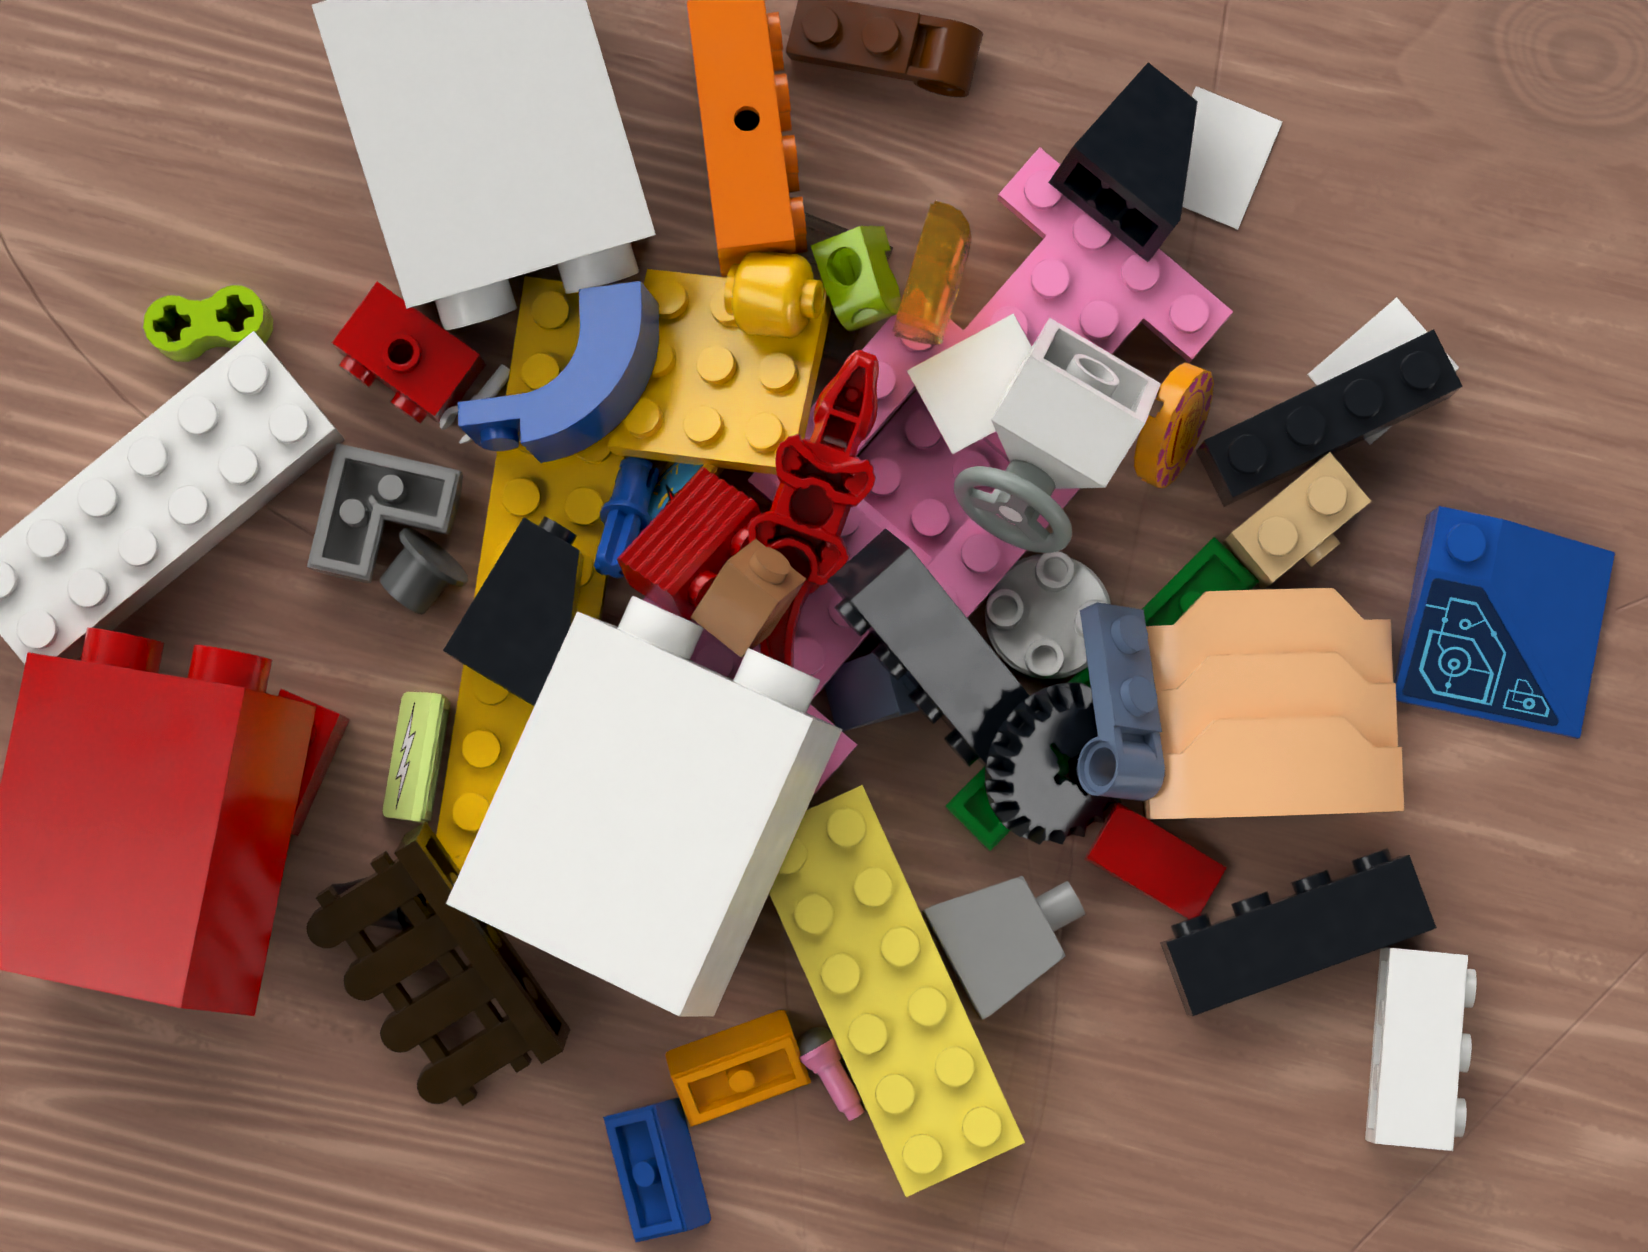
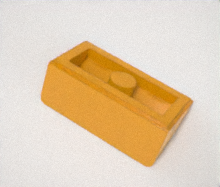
M785 1010L769 1013L671 1049L665 1054L672 1081L690 1127L811 1083L808 1071L799 1059L800 1051Z

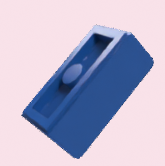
M679 1098L603 1117L635 1243L686 1232L708 1224L711 1221V1214L686 1117Z

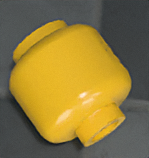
M751 252L743 257L740 264L731 265L724 287V308L727 314L734 316L737 326L746 333L788 339L794 338L803 332L809 318L817 319L823 306V283L821 280H814L811 265L803 256L780 252Z

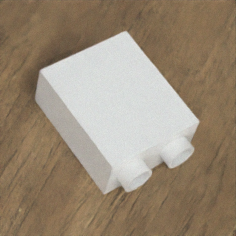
M326 0L312 4L406 309L435 301L443 329L451 330L489 320L517 309L508 280L515 276L557 264L565 292L570 294L579 292V289L610 284L639 272L631 242L656 234L586 0Z
M632 595L618 627L577 611L446 904L679 1017L714 1016L843 729L806 713L821 680L750 648L747 649L733 680L690 660L704 628Z

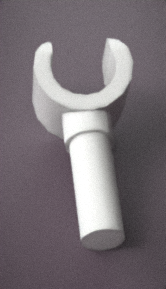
M501 364L478 394L474 395L471 400L495 397L508 382L510 369ZM458 406L450 407L443 413L440 419L441 430L447 429L454 422L458 415ZM466 434L459 443H468L473 440Z

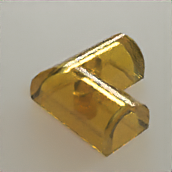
M936 200L934 204H930L892 330L895 332L894 336L929 345H940L944 341L970 253L972 239L969 222L960 210L949 204Z

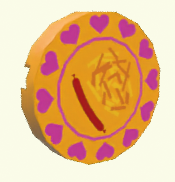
M1184 362L1172 370L1159 387L1156 400L1164 404L1156 417L1148 415L1147 421L1139 433L1135 448L1134 469L1137 476L1142 478V481L1157 488H1166L1176 480L1186 466L1198 443L1212 402L1214 380L1211 371Z

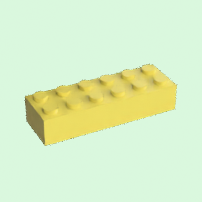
M863 785L806 810L769 895L905 1196L908 1197L1022 1145L1025 1141Z

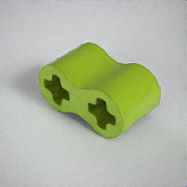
M230 285L220 289L212 297L201 301L188 300L175 295L159 298L148 307L144 315L143 328L147 339L163 355L176 362H188L197 359L205 351L215 347H229L232 349L253 331L266 343L273 331V318L269 308L253 290L242 285ZM244 306L254 317L244 319V330L237 332L227 321L235 319L237 317V308ZM181 316L190 327L181 329V340L175 342L165 331L173 329L175 326L174 318Z

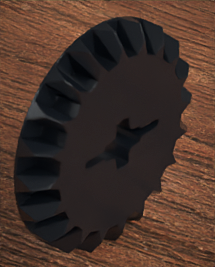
M1072 682L1046 687L1023 700L1013 709L998 729L987 755L985 788L994 814L1014 834L1027 838L1039 845L1043 841H1052L1062 845L1066 837L1070 835L1085 837L1088 825L1093 822L1105 823L1104 811L1110 804L1122 803L1120 798L1091 795L1082 788L1079 782L1077 772L1079 755L1085 744L1098 736L1091 685ZM1050 745L1061 754L1070 757L1068 765L1071 768L1069 776L1072 781L1058 774L1060 770L1056 762L1058 758L1050 748Z

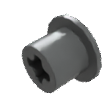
M404 528L399 533L404 549L380 577L382 586L393 598L406 608L421 615L426 613L449 584L462 587L468 582V575L462 566L447 551L429 537L410 528Z

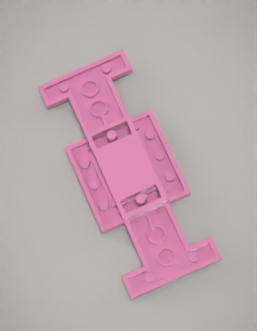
M1039 147L998 194L997 200L1042 237L1043 240L964 330L915 289L902 303L900 312L891 316L867 343L862 351L875 355L879 363L877 381L878 410L874 426L866 439L861 441L856 456L915 390L916 387L907 370L1013 313L1031 346H1033L1048 319L1051 318L1113 355L1137 326L1143 323L1190 363L1227 321L1233 311L1162 250L1158 249L1150 261L1147 262L1050 185L1048 182L1060 164ZM916 390L858 457L861 461L865 459L870 461L874 466L876 479L870 493L857 506L850 508L841 538L848 547L849 560H851L886 528L912 549L968 619L1027 550L1002 541L974 522L958 503L954 494V482L958 474L964 469L984 466L1005 471L1010 461L997 432L952 454L920 394ZM816 403L811 407L805 439L809 440L815 426L813 419ZM754 472L748 479V484L772 504L780 481L777 475ZM987 486L973 487L990 494L995 490V488ZM1081 488L1055 489L1051 498L1063 509ZM1040 514L1037 521L1046 529L1049 523ZM829 582L826 585H821L816 591L808 595L802 607L794 637V668L821 680L813 699L870 634L869 630H867L862 636H859L836 611L834 607L843 599ZM647 597L643 599L644 601H647L653 605L660 607ZM703 629L690 660L734 680L744 657H739L706 629ZM758 644L753 650L761 653ZM811 704L809 705L806 713L834 725ZM843 732L839 736L814 794L819 791L857 747V744Z

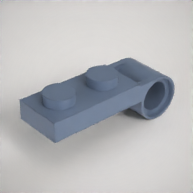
M1097 602L1080 610L1098 736L1088 741L1079 755L1077 765L1078 778L1082 788L1091 795L1146 801L1154 797L1160 790L1165 775V764L1160 737L1162 728L1144 610Z

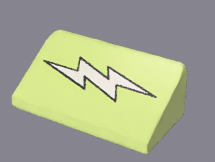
M406 692L401 698L382 810L383 815L387 818L417 823L427 822V824L428 821H431L451 704L448 698L442 694Z

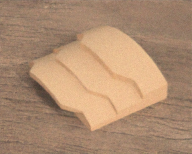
M1334 588L1206 591L1174 625L1146 626L1162 728L1160 737L1165 775L1158 793L1151 799L1143 801V817L1146 819H1183L1404 811L1402 747H1398L1391 619L1364 620Z

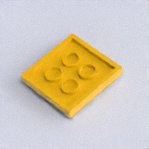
M647 269L644 285L659 303V345L652 375L643 394L626 418L610 432L607 447L614 455L692 465L708 464L718 468L776 475L775 458L780 442L785 441L788 436L799 434L802 439H805L832 310V304L825 288L823 306L817 319L809 318L803 332L794 338L788 339L749 334L742 331L737 326L734 316L727 314L724 308L726 277Z

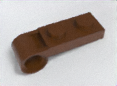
M798 0L785 53L791 60L913 81L916 86L935 94L949 97H967L975 71L983 32L972 25L956 20L846 0Z

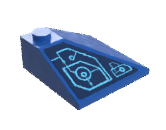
M1442 506L1434 509L1426 515L1394 680V683H1396V701L1579 739L1615 552L1501 518Z

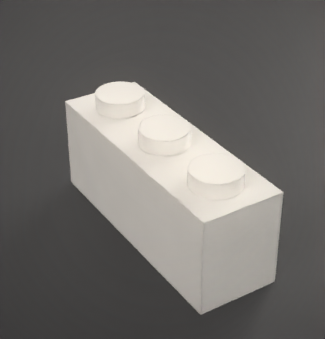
M1397 948L1380 949L1366 1141L1375 1144L1453 1151L1454 1137H1463L1467 1108L1466 1100L1464 1098H1457L1459 1072L1467 1073L1469 1070L1472 1050L1471 1035L1462 1033L1464 1007L1472 1008L1474 1005L1477 985L1475 969H1467L1468 955Z

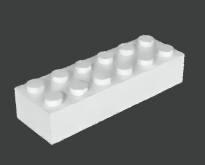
M253 331L0 538V635L24 664L28 652L77 660L82 655L87 628L110 631L115 629L332 451L336 443L340 444L345 439L269 347Z

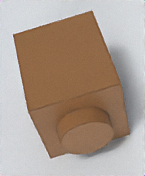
M755 539L726 561L691 618L742 658L748 648H755L772 633L807 579L790 566L789 561L784 555L775 549L765 547Z

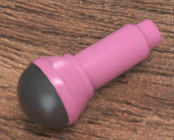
M815 1027L807 1030L800 1036L797 1042L801 1063L806 1068L812 1070L814 1074L818 1073L839 1112H843L848 1121L857 1118L865 1110L861 1105V1097L840 1062L842 1057L831 1030L824 1027Z

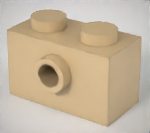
M1329 452L1235 529L1223 543L1238 561L1259 580L1258 585L1265 589L1302 558L1312 567L1337 547L1340 541L1333 532L1369 504L1371 500L1332 453Z

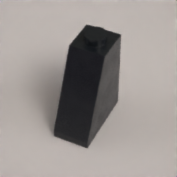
M1148 62L1075 143L1048 183L1144 260L1149 262L1181 220L1198 101Z
M545 516L539 525L523 517L443 651L470 669L535 706L578 611L584 557L579 549L572 546L577 535Z

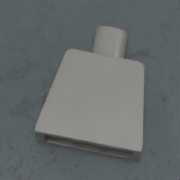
M1023 876L930 906L922 911L977 1015L982 1020L992 1015L1066 956L1054 931L1086 915L1068 881L1035 898Z

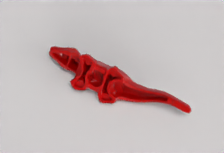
M856 350L846 359L836 376L820 393L815 405L813 419L815 426L810 440L802 439L799 434L788 436L785 441L780 442L775 458L776 475L780 484L771 509L751 518L747 525L749 543L757 539L765 547L777 550L786 557L794 570L807 579L772 633L759 644L762 654L793 668L794 637L802 607L808 595L816 591L821 585H826L828 583L827 580L849 561L850 554L848 547L841 538V533L850 508L857 506L870 493L876 479L874 466L868 459L861 461L860 458L856 457L858 446L861 441L866 439L874 426L878 410L877 381L879 363L875 355L862 350Z

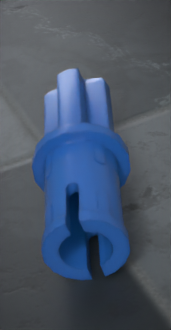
M628 457L621 461L612 496L601 508L600 519L605 526L594 562L596 571L601 575H610L616 579L624 577L617 558L635 540L639 532L644 530L651 522L648 506L659 477V470L657 467L652 469L653 463L643 458Z

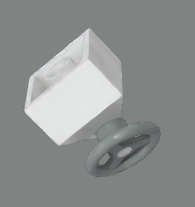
M1049 318L1013 377L991 419L1010 463L1005 471L984 466L970 467L961 471L954 482V494L958 503L974 522L1006 543L1039 553H1054L1064 549L1071 541L1073 534L1072 525L1064 510L1051 498L1055 489L1105 488L1145 425L1161 383ZM987 486L995 488V490L990 494L973 487ZM1040 514L1049 523L1053 533H1049L1037 521Z

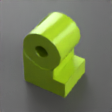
M859 226L810 245L826 294L830 298L838 320L846 330L852 332L900 312L901 296L894 274L889 268L885 254L891 251L884 226Z

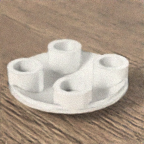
M1059 551L1032 555L1017 561L990 592L985 610L986 629L998 655L1018 672L1039 679L1065 678L1088 667L1080 610L1097 602L1111 604V601L1099 577L1083 563Z

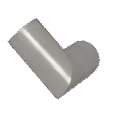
M336 443L307 567L313 571L330 576L371 583L386 521L450 534L461 497L462 472L460 470Z

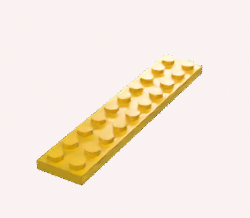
M524 277L506 396L528 393L548 384L564 370L576 350L580 333L579 292L566 294L563 282ZM610 433L580 452L540 463L521 444V441H519V446L515 449L497 451L474 598L523 517L539 525L545 516L577 535L572 546L579 549L584 557L578 612L601 620L608 575H601L594 567L596 553L605 526L600 519V511L604 503L608 502L612 496L620 463L626 458V456L614 455L607 447ZM464 664L436 837L460 871L534 709L533 705Z

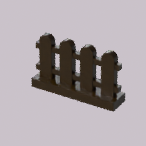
M424 822L404 835L394 853L397 857L396 860L393 861L387 851L375 857L370 863L375 870L374 874L340 895L332 885L318 893L316 899L321 907L315 910L309 919L307 935L313 944L321 948H333L346 941L358 959L351 963L344 975L345 990L351 997L361 1001L373 999L381 993L384 994L394 1009L386 1017L380 1030L381 1040L389 1050L402 1053L413 1049L417 1045L422 1048L431 1062L422 1069L417 1080L419 1095L425 1101L432 1104H442L456 1097L460 1104L464 1106L476 1098L478 1092L473 1085L509 1063L516 1073L529 1066L532 1059L528 1055V1051L532 1050L541 1064L563 1052L570 1028L501 930L446 904L460 870L427 822ZM420 893L424 895L434 910L432 913H429L417 895ZM401 907L413 925L375 947L363 929L396 908ZM458 945L470 961V964L467 966L454 949ZM437 959L449 977L412 999L400 981ZM496 998L507 1014L505 1017H502L491 1002L492 999ZM474 1012L485 1029L448 1051L437 1033L469 1013Z

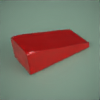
M1119 802L1112 808L1084 857V860L1186 919L1201 914L1227 868Z

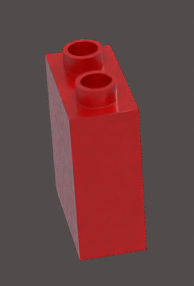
M87 628L80 661L28 652L0 784V970L177 1008L255 1016L316 706L266 693L272 659L229 649L194 645L188 678L159 674L164 642L98 628Z

